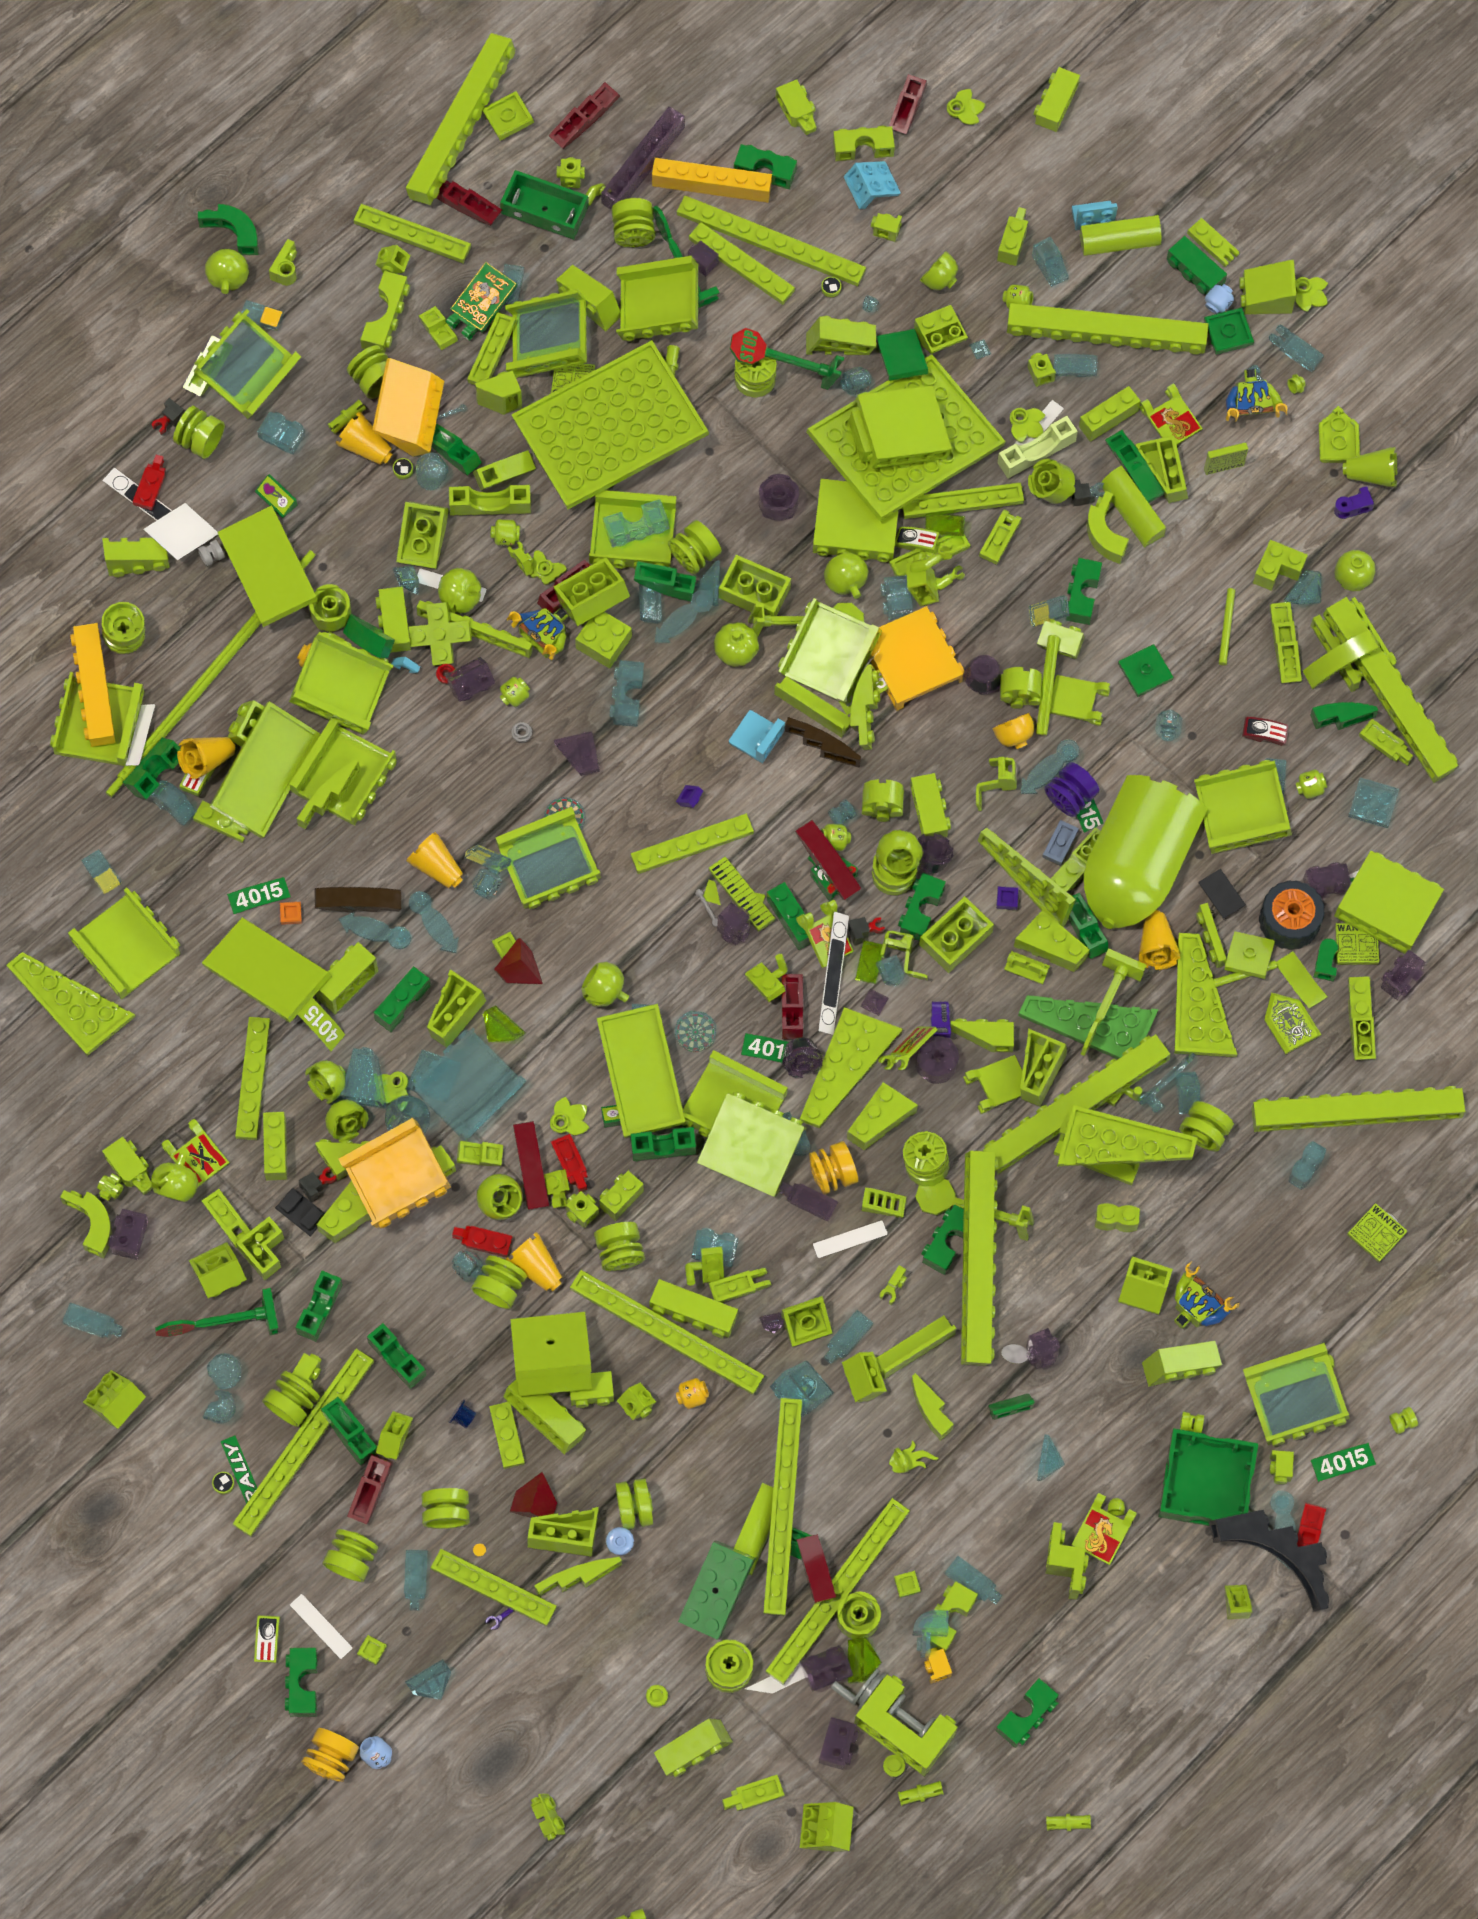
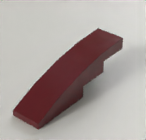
M604 82L593 95L589 94L578 108L574 107L549 134V137L564 149L595 123L620 95Z
M446 180L445 183H442L436 198L455 210L490 226L502 212L501 208L472 189L466 190L454 181L450 183Z
M813 820L795 830V833L816 866L820 867L842 900H846L861 889L846 864Z
M534 1121L513 1124L528 1210L549 1206Z

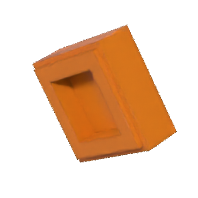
M301 902L280 903L281 925L302 924Z

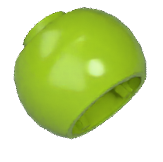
M494 1174L487 1177L479 1185L476 1194L477 1204L481 1212L487 1217L496 1220H505L512 1217L520 1209L523 1200L522 1190L518 1182L504 1174ZM497 1191V1196L493 1199V1195Z

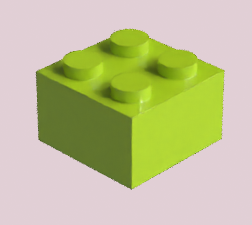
M602 612L588 620L575 639L576 649L610 669L632 638V628L608 613Z

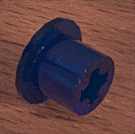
M463 1399L453 1412L448 1423L455 1421L466 1429L474 1419L476 1412L464 1405L465 1399Z

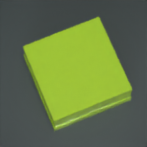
M585 1312L510 1319L519 1396L592 1389V1371Z

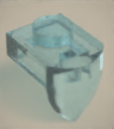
M897 955L876 962L884 984L897 986L905 978Z

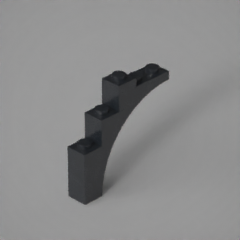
M1264 1510L1215 1519L1209 1522L1213 1543L1240 1542L1266 1550L1293 1571L1308 1595L1313 1612L1329 1608V1596L1323 1586L1324 1575L1319 1569L1320 1565L1327 1564V1552L1322 1546V1542L1298 1547V1535L1294 1531L1293 1526L1269 1531V1519Z

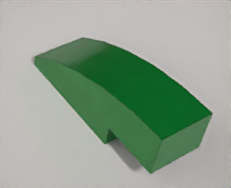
M436 423L431 447L468 476L482 463L477 452L464 445L461 438Z
M637 561L634 581L664 595L692 602L697 576L677 573L676 568Z
M353 614L349 615L343 633L369 653L378 658H388L395 639L384 634L383 630Z
M1338 702L1313 707L1310 716L1316 729L1335 723L1337 729L1341 730L1376 718L1378 708L1377 706L1363 703Z
M1081 894L1073 895L1072 897L1076 901L1068 919L1079 941L1090 949L1088 956L1092 959L1108 951V941Z
M336 1397L321 1408L322 1413L339 1439L360 1466L368 1461L371 1455L377 1454V1446L365 1433V1428L339 1397Z

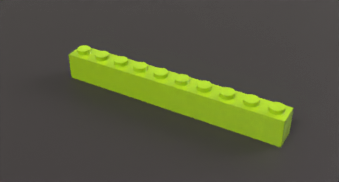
M490 33L406 186L411 200L431 205L433 200L437 198L442 183H445L447 180L448 172L451 167H454L459 152L464 149L465 141L472 134L476 121L481 118L483 108L489 103L490 96L493 90L497 88L500 77L506 72L510 59L515 55L512 39Z
M1010 303L1007 333L1014 336L1029 335L1033 338L1068 339L1073 342L1107 343L1112 346L1146 347L1152 350L1185 351L1191 354L1205 353L1208 323Z
M1347 597L1326 608L1323 613L1324 618L1342 644L1368 630L1367 622L1364 618H1360L1355 604L1349 601ZM1373 634V636L1375 637V639H1376V641H1377V643H1378V645H1379V641H1378L1377 637ZM1378 648L1364 658L1354 661L1433 783L1454 772L1458 767L1457 758L1446 748L1444 738L1438 736L1434 723L1427 719L1423 713L1422 705L1415 701L1412 696V690L1401 680L1402 677L1398 669L1393 668L1389 655L1382 651L1381 648Z
M1155 1034L1152 1037H1145L1139 1042V1046L1134 1049L1130 1047L1123 1052L1121 1058L1118 1060L1112 1059L1105 1065L1106 1068L1100 1072L1096 1070L1088 1076V1080L1084 1083H1076L1071 1087L1072 1091L1066 1095L1064 1093L1058 1095L1053 1100L1054 1103L1048 1107L1047 1105L1040 1107L1036 1111V1115L1031 1118L1029 1116L1025 1117L1019 1122L1018 1127L1007 1129L997 1141H989L984 1146L985 1149L983 1151L995 1152V1158L998 1160V1167L995 1173L999 1175L1060 1134L1059 1131L1067 1113L1071 1114L1073 1105L1096 1110L1169 1061L1170 1053L1158 1036Z
M1447 1086L1440 1090L1429 1087L1423 1089V1091L1405 1089L1402 1092L1395 1093L1393 1090L1382 1091L1379 1094H1373V1092L1368 1091L1362 1092L1360 1095L1343 1093L1340 1096L1331 1097L1330 1094L1320 1095L1319 1098H1311L1310 1096H1300L1298 1099L1281 1097L1273 1101L1262 1098L1253 1102L1251 1110L1254 1132L1460 1119L1465 1114L1463 1089L1456 1088V1086Z
M969 1151L965 1154L961 1365L987 1366L994 1359L992 1340L995 1336V1328L992 1327V1318L995 1316V1306L992 1305V1298L996 1292V1287L993 1284V1276L996 1273L993 1255L996 1253L994 1234L997 1230V1223L994 1221V1213L997 1210L994 1192L997 1191L995 1171L998 1167L995 1152Z

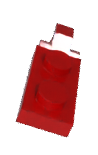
M156 454L153 463L145 467L133 499V505L153 510L165 478V468H162L164 456Z
M571 1134L551 1141L552 1148L562 1170H566L569 1183H575L579 1192L586 1191L587 1185L584 1179L588 1177L587 1170Z
M466 1226L465 1229L454 1227L452 1238L462 1240L461 1244L465 1245L466 1248L502 1257H508L513 1238L512 1235L475 1226Z

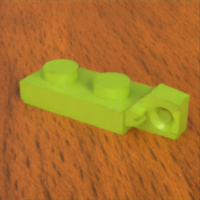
M1371 719L1359 733V737L1391 760H1399L1405 765L1411 762L1413 755L1406 750L1408 747L1404 744L1405 742L1374 719Z
M774 1775L737 1787L736 1790L731 1791V1797L722 1799L724 1810L736 1807L737 1811L782 1798L785 1795L778 1775Z

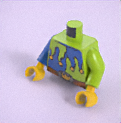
M1256 369L1244 370L1245 382L1236 383L1226 399V421H1229L1230 416H1233L1235 422H1237L1240 415L1274 412V408L1277 418L1280 417L1279 411H1284L1285 415L1288 413L1287 406L1283 404L1275 388L1270 383H1267L1266 380L1257 381Z
M546 608L541 611L535 610L521 614L513 611L507 617V621H513L511 624L513 628L520 624L518 626L519 634L523 638L528 639L532 646L546 659L549 657L550 660H553L554 655L564 649L567 636L562 622L568 618V615L563 609L560 608L554 614L550 613Z
M1191 1261L1186 1265V1272L1183 1273L1176 1286L1174 1298L1177 1302L1175 1308L1180 1312L1174 1319V1322L1182 1329L1189 1322L1197 1328L1201 1325L1210 1326L1218 1324L1230 1313V1310L1239 1307V1303H1236L1234 1307L1230 1305V1301L1234 1297H1229L1224 1301L1195 1274L1199 1271L1200 1267L1198 1266L1196 1271H1191Z

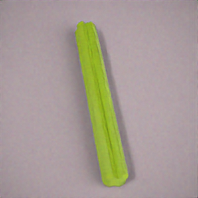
M1049 635L1047 640L1036 728L1038 735H1047L1059 644V637L1056 635Z

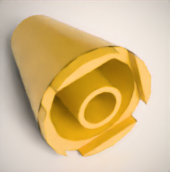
M358 412L356 414L358 418L355 420L352 418L340 434L341 442L336 441L335 444L379 465L383 462L386 464L393 455L391 453L392 448L381 436L372 431V424L361 412Z
M228 737L187 738L179 743L181 748L177 752V757L182 771L185 774L189 773L191 775L190 778L198 779L231 758L235 753V744Z
M436 832L427 837L418 846L415 853L412 852L406 860L410 865L447 888L451 886L456 888L463 881L461 869Z
M1155 910L1144 920L1138 959L1139 962L1147 965V969H1149L1148 966H1155V970L1168 969L1177 964V959L1180 960V952L1166 915L1159 910Z
M535 1232L533 1234L536 1237L534 1240L531 1238L527 1239L511 1253L512 1259L507 1257L505 1260L522 1269L526 1273L527 1278L545 1291L549 1288L553 1291L561 1284L560 1279L562 1276L540 1235Z

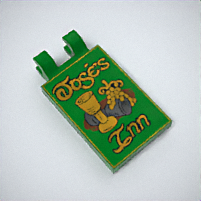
M485 262L450 308L453 314L448 317L446 323L454 330L460 321L464 322L468 326L463 329L461 334L470 341L477 330L481 333L484 332L497 312L500 311L518 287L517 283Z

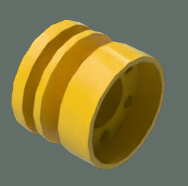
M844 1141L830 1145V1156L826 1154L824 1149H819V1157L814 1151L809 1153L810 1169L813 1178L824 1195L830 1193L829 1184L833 1191L838 1190V1179L844 1187L858 1183L856 1167Z
M317 1728L311 1741L319 1749H307L306 1753L312 1758L303 1757L301 1762L313 1773L325 1779L343 1782L345 1776L337 1770L348 1772L349 1768L342 1763V1760L353 1761L359 1747L339 1734L324 1728Z

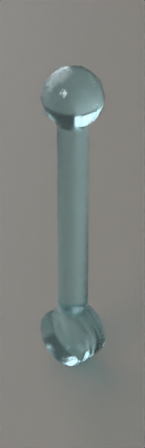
M461 404L459 408L437 416V420L460 411L465 412L467 406Z

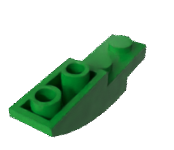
M1123 430L1105 439L1107 446L1148 503L1164 494L1148 464Z

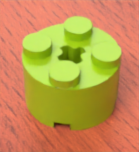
M1048 458L1038 461L1033 466L1034 470L1028 477V487L1031 493L1038 498L1052 504H1058L1075 493V476L1070 467Z
M326 584L320 586L315 591L318 601L309 605L312 621L319 630L337 631L344 628L351 614L348 594L337 585Z
M1023 667L1005 669L1003 674H1001L1000 700L1011 704V708L1020 709L1023 705H1040L1041 672L1030 668V672L1023 671Z
M879 779L864 783L862 815L876 817L877 821L887 822L889 818L902 816L903 785L893 780L879 783Z
M859 1591L849 1594L841 1600L837 1610V1624L845 1636L855 1640H865L878 1629L881 1610L872 1595ZM858 1612L862 1613L860 1619L855 1618Z

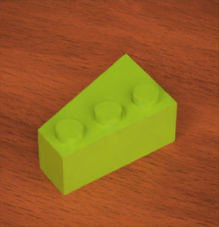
M1044 910L1015 938L1014 942L1015 948L1031 952L1034 956L1050 960L1051 963L1075 972L1088 958L1090 950Z
M1216 1341L1158 1349L1144 1360L1142 1365L1148 1387L1184 1378H1193L1201 1374L1203 1376L1216 1373L1215 1370L1222 1363Z

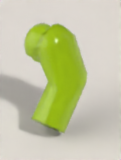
M600 183L589 188L586 193L589 197V206H591L596 196L602 195L606 197L608 195L609 188L605 184Z

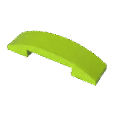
M1367 630L1317 659L1305 668L1303 673L1311 688L1314 689L1330 679V676L1357 659L1364 658L1380 647L1371 630Z

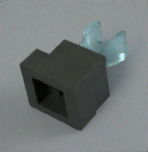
M1075 480V493L1071 496L1073 506L1089 504L1091 496L1103 497L1105 492H1098L1097 489L1103 488L1104 483L1099 482L1095 486L1089 487V483L1081 484L1080 480Z

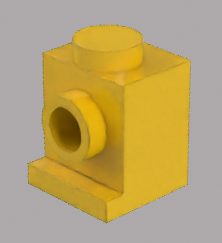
M936 1647L925 1651L927 1661H924L927 1673L932 1674L929 1679L930 1684L950 1678L952 1671L944 1649L938 1650Z

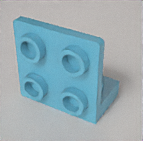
M885 161L855 163L844 175V179L859 209H865L875 197L899 196L901 193Z
M1111 201L1072 206L1075 230H1080L1083 225L1115 221L1118 208L1117 203L1111 204Z
M749 710L729 739V744L763 764L784 733L785 722L778 718L775 723H772Z

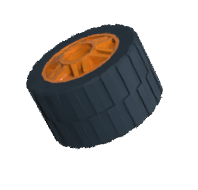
M1297 880L1280 882L1275 887H1272L1264 898L1259 916L1260 929L1265 938L1274 940V945L1288 950L1300 949L1310 944L1316 938L1324 919L1325 907L1321 896L1309 884Z

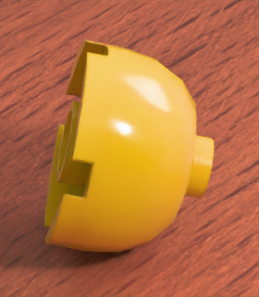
M1026 713L992 729L1002 745L1007 747L1015 746L1016 749L1028 745L1026 741L1034 733V724L1030 713Z

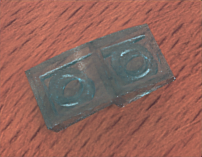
M1057 354L1054 359L1056 376H1097L1098 357L1085 354Z

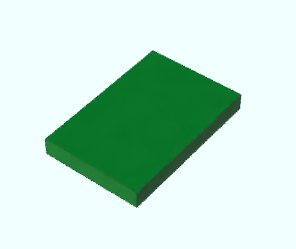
M915 329L876 336L877 345L889 381L928 374V367Z

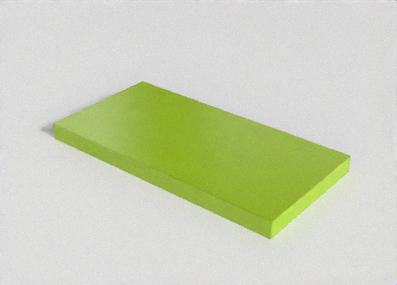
M272 505L217 532L263 627L318 601Z
M270 701L267 702L210 807L258 837L264 838L290 791V782L313 748L320 733Z
M243 917L202 962L206 969L288 1022H291L306 1003L331 977L329 972Z
M658 1004L597 1018L624 1139L631 1137L632 1133L655 1132L686 1124Z

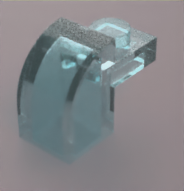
M161 780L159 782L160 785L149 797L160 809L167 810L180 825L184 826L197 810L186 799L187 796L173 784Z
M927 1611L916 1620L912 1636H921V1638H917V1651H921V1657H930L931 1636L947 1637L949 1611Z

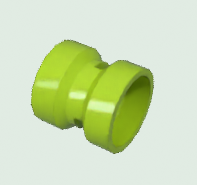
M1411 1407L1404 1408L1400 1413L1395 1412L1389 1415L1390 1423L1398 1435L1405 1432L1407 1428L1412 1429L1418 1426L1416 1415Z
M1183 1411L1180 1429L1202 1433L1204 1415L1197 1414L1194 1416L1189 1412Z

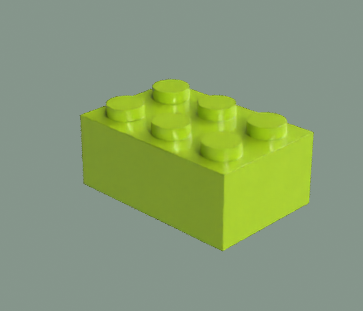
M735 555L719 587L718 598L752 612L755 603H763L764 615L777 616L791 589V578Z
M606 557L554 586L559 603L577 626L630 597L624 579Z
M964 896L920 937L919 945L943 969L950 973L993 933L994 924Z
M359 942L354 946H349L344 952V956L331 964L328 971L331 977L316 993V997L335 1015L378 973L376 957Z

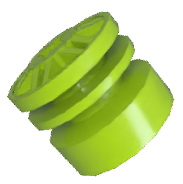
M629 198L618 201L612 206L615 243L623 247L634 248L654 241L656 236L651 202L642 198Z
M378 345L361 351L352 359L347 367V373L353 378L355 383L359 384V388L369 399L378 398L380 395L385 365L388 359L387 354Z
M764 357L753 365H747L735 360L734 380L738 390L744 395L753 398L763 397L770 393L776 382V360Z
M191 406L180 418L174 431L173 441L178 445H182L185 449L191 447L192 453L206 459L218 446L225 424L214 416L210 415L207 417L206 412L200 411L196 406Z
M694 520L684 528L685 535L678 533L675 538L668 541V546L673 556L691 574H696L700 568H704L706 565L705 560L712 561L722 552L717 539L698 520Z
M118 602L105 610L102 616V637L105 645L111 651L118 654H129L141 647L145 639V622L141 610L136 605L129 602Z
M925 1131L912 1135L905 1142L903 1158L909 1178L922 1186H933L942 1182L950 1168L947 1148L943 1139L935 1133Z
M619 1222L602 1227L594 1233L597 1249L604 1250L599 1254V1258L602 1260V1270H624L634 1267L645 1260L642 1244L635 1243L640 1239L637 1223Z
M489 1255L485 1260L486 1265H483L481 1268L485 1275H478L471 1290L483 1300L497 1307L510 1309L517 1297V1294L512 1289L520 1290L522 1287L521 1282L526 1280L527 1275L510 1261Z
M283 1371L280 1375L283 1381L277 1380L275 1382L281 1391L270 1389L262 1402L279 1418L292 1426L299 1427L307 1416L301 1407L312 1409L314 1405L311 1401L317 1402L320 1396L304 1379L290 1372Z
M337 1529L335 1536L338 1539H333L332 1545L339 1551L328 1550L322 1562L323 1566L347 1579L364 1582L369 1567L362 1561H373L374 1556L372 1554L377 1553L379 1547L361 1534Z

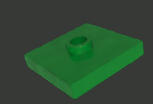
M1242 307L1204 317V323H1208V334L1216 355L1254 345V340Z
M1154 644L1118 661L1119 667L1137 697L1172 681L1174 678Z

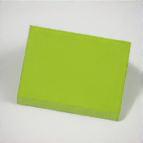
M822 1296L782 1309L781 1319L792 1347L832 1334Z

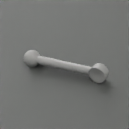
M701 889L696 890L695 895L701 899L712 919V925L719 927L720 920L715 918L703 896V891Z

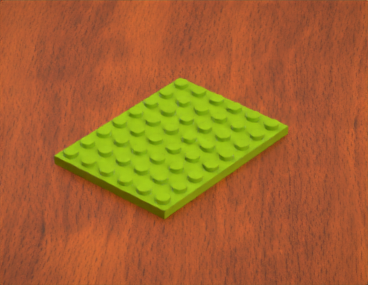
M652 340L511 414L567 510L709 435L708 429Z
M932 354L925 358L928 374L888 380L868 393H877L881 390L892 391L901 387L906 389L915 388L919 385L933 386L952 447L946 459L872 468L870 462L861 463L848 422L851 412L859 410L858 407H853L854 401L812 425L806 432L879 521L1003 447L1006 442Z

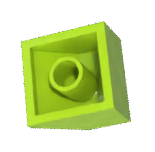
M227 1242L189 1260L207 1298L216 1297L223 1291L231 1287H237L247 1280L238 1259Z

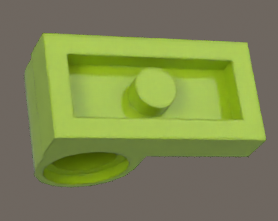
M287 239L269 269L270 280L285 286L292 285L296 281L295 265L292 262L297 254L294 241ZM285 271L290 272L289 274H282Z

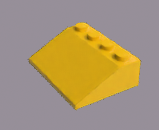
M388 358L372 431L412 457L430 453L444 380L432 372Z

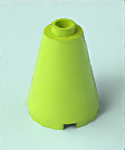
M1396 447L1348 458L1346 463H1343V475H1347V479L1387 487H1397V480L1395 481V475H1397Z

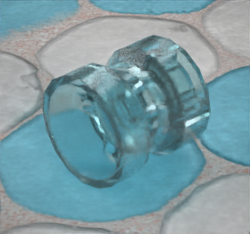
M846 799L841 801L838 807H832L828 810V814L834 824L844 825L846 820H851L857 815L853 806Z

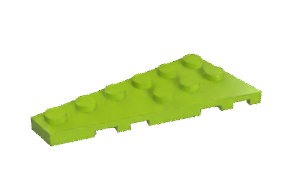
M988 828L981 831L978 842L1041 911L1044 910L1064 927L1076 899L1000 839L994 832Z
M1179 933L1178 949L1180 960L1177 959L1174 1053L1237 1057L1238 1054L1236 1048H1234L1232 1035L1225 1019L1226 1016L1213 981V975L1207 962L1200 934Z
M23 952L6 965L11 973L86 1056L90 1055L136 1017L134 1013L126 1011L119 1007L118 1004L101 997L100 994L74 980H70L60 972L50 969L42 962Z
M844 1007L800 1120L803 1123L820 1128L835 1111L840 1102L847 1097L853 1087L859 1083L877 1062V1059L890 1047L896 1037L903 1032V1029Z
M1073 1105L1057 1167L1192 1160L1198 1137Z

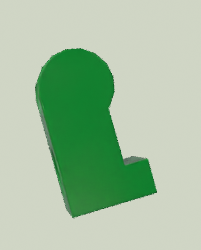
M1327 938L1321 942L1313 978L1334 982L1337 968L1332 967V962L1338 950V944L1335 940Z

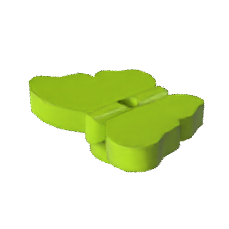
M539 550L534 552L533 564H531L533 573L530 574L531 578L538 577L547 586L553 583L555 578L557 579L567 572L566 566L562 563H552L551 560H546L545 555Z

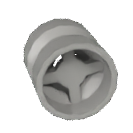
M217 540L210 542V545L207 547L202 546L198 548L199 555L206 567L215 560L225 558Z

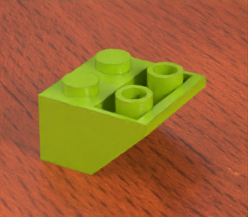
M951 305L915 319L914 329L916 330L917 337L922 347L931 354L968 339Z
M513 370L501 372L490 379L484 378L475 383L478 405L503 415L522 409L521 389Z
M1132 1256L1118 1302L1159 1315L1173 1269Z
M110 1370L109 1373L102 1377L101 1382L96 1388L88 1393L83 1403L105 1422L119 1429L146 1396L130 1380Z
M838 1802L804 1804L799 1848L830 1852L850 1851L854 1807Z

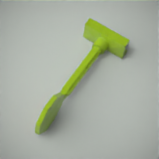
M755 603L748 618V623H753L752 629L758 637L763 627H771V625H798L799 621H803L805 616L764 615V604ZM837 603L833 607L864 622V613L852 603Z
M1108 948L1102 966L1114 970V978L1096 1014V1020L1089 1031L1080 1055H1086L1097 1028L1104 1019L1121 981L1128 976L1140 982L1144 975L1146 964Z
M943 1179L942 1182L933 1186L919 1185L915 1198L922 1212L937 1216L947 1211L948 1208L951 1209L954 1204L964 1209V1200L956 1197L949 1180ZM1022 1205L1019 1215L996 1210L994 1219L1007 1222L1009 1225L1016 1227L1019 1239L1028 1241L1029 1236L1026 1228L1028 1225L1033 1226L1034 1224L1030 1207Z

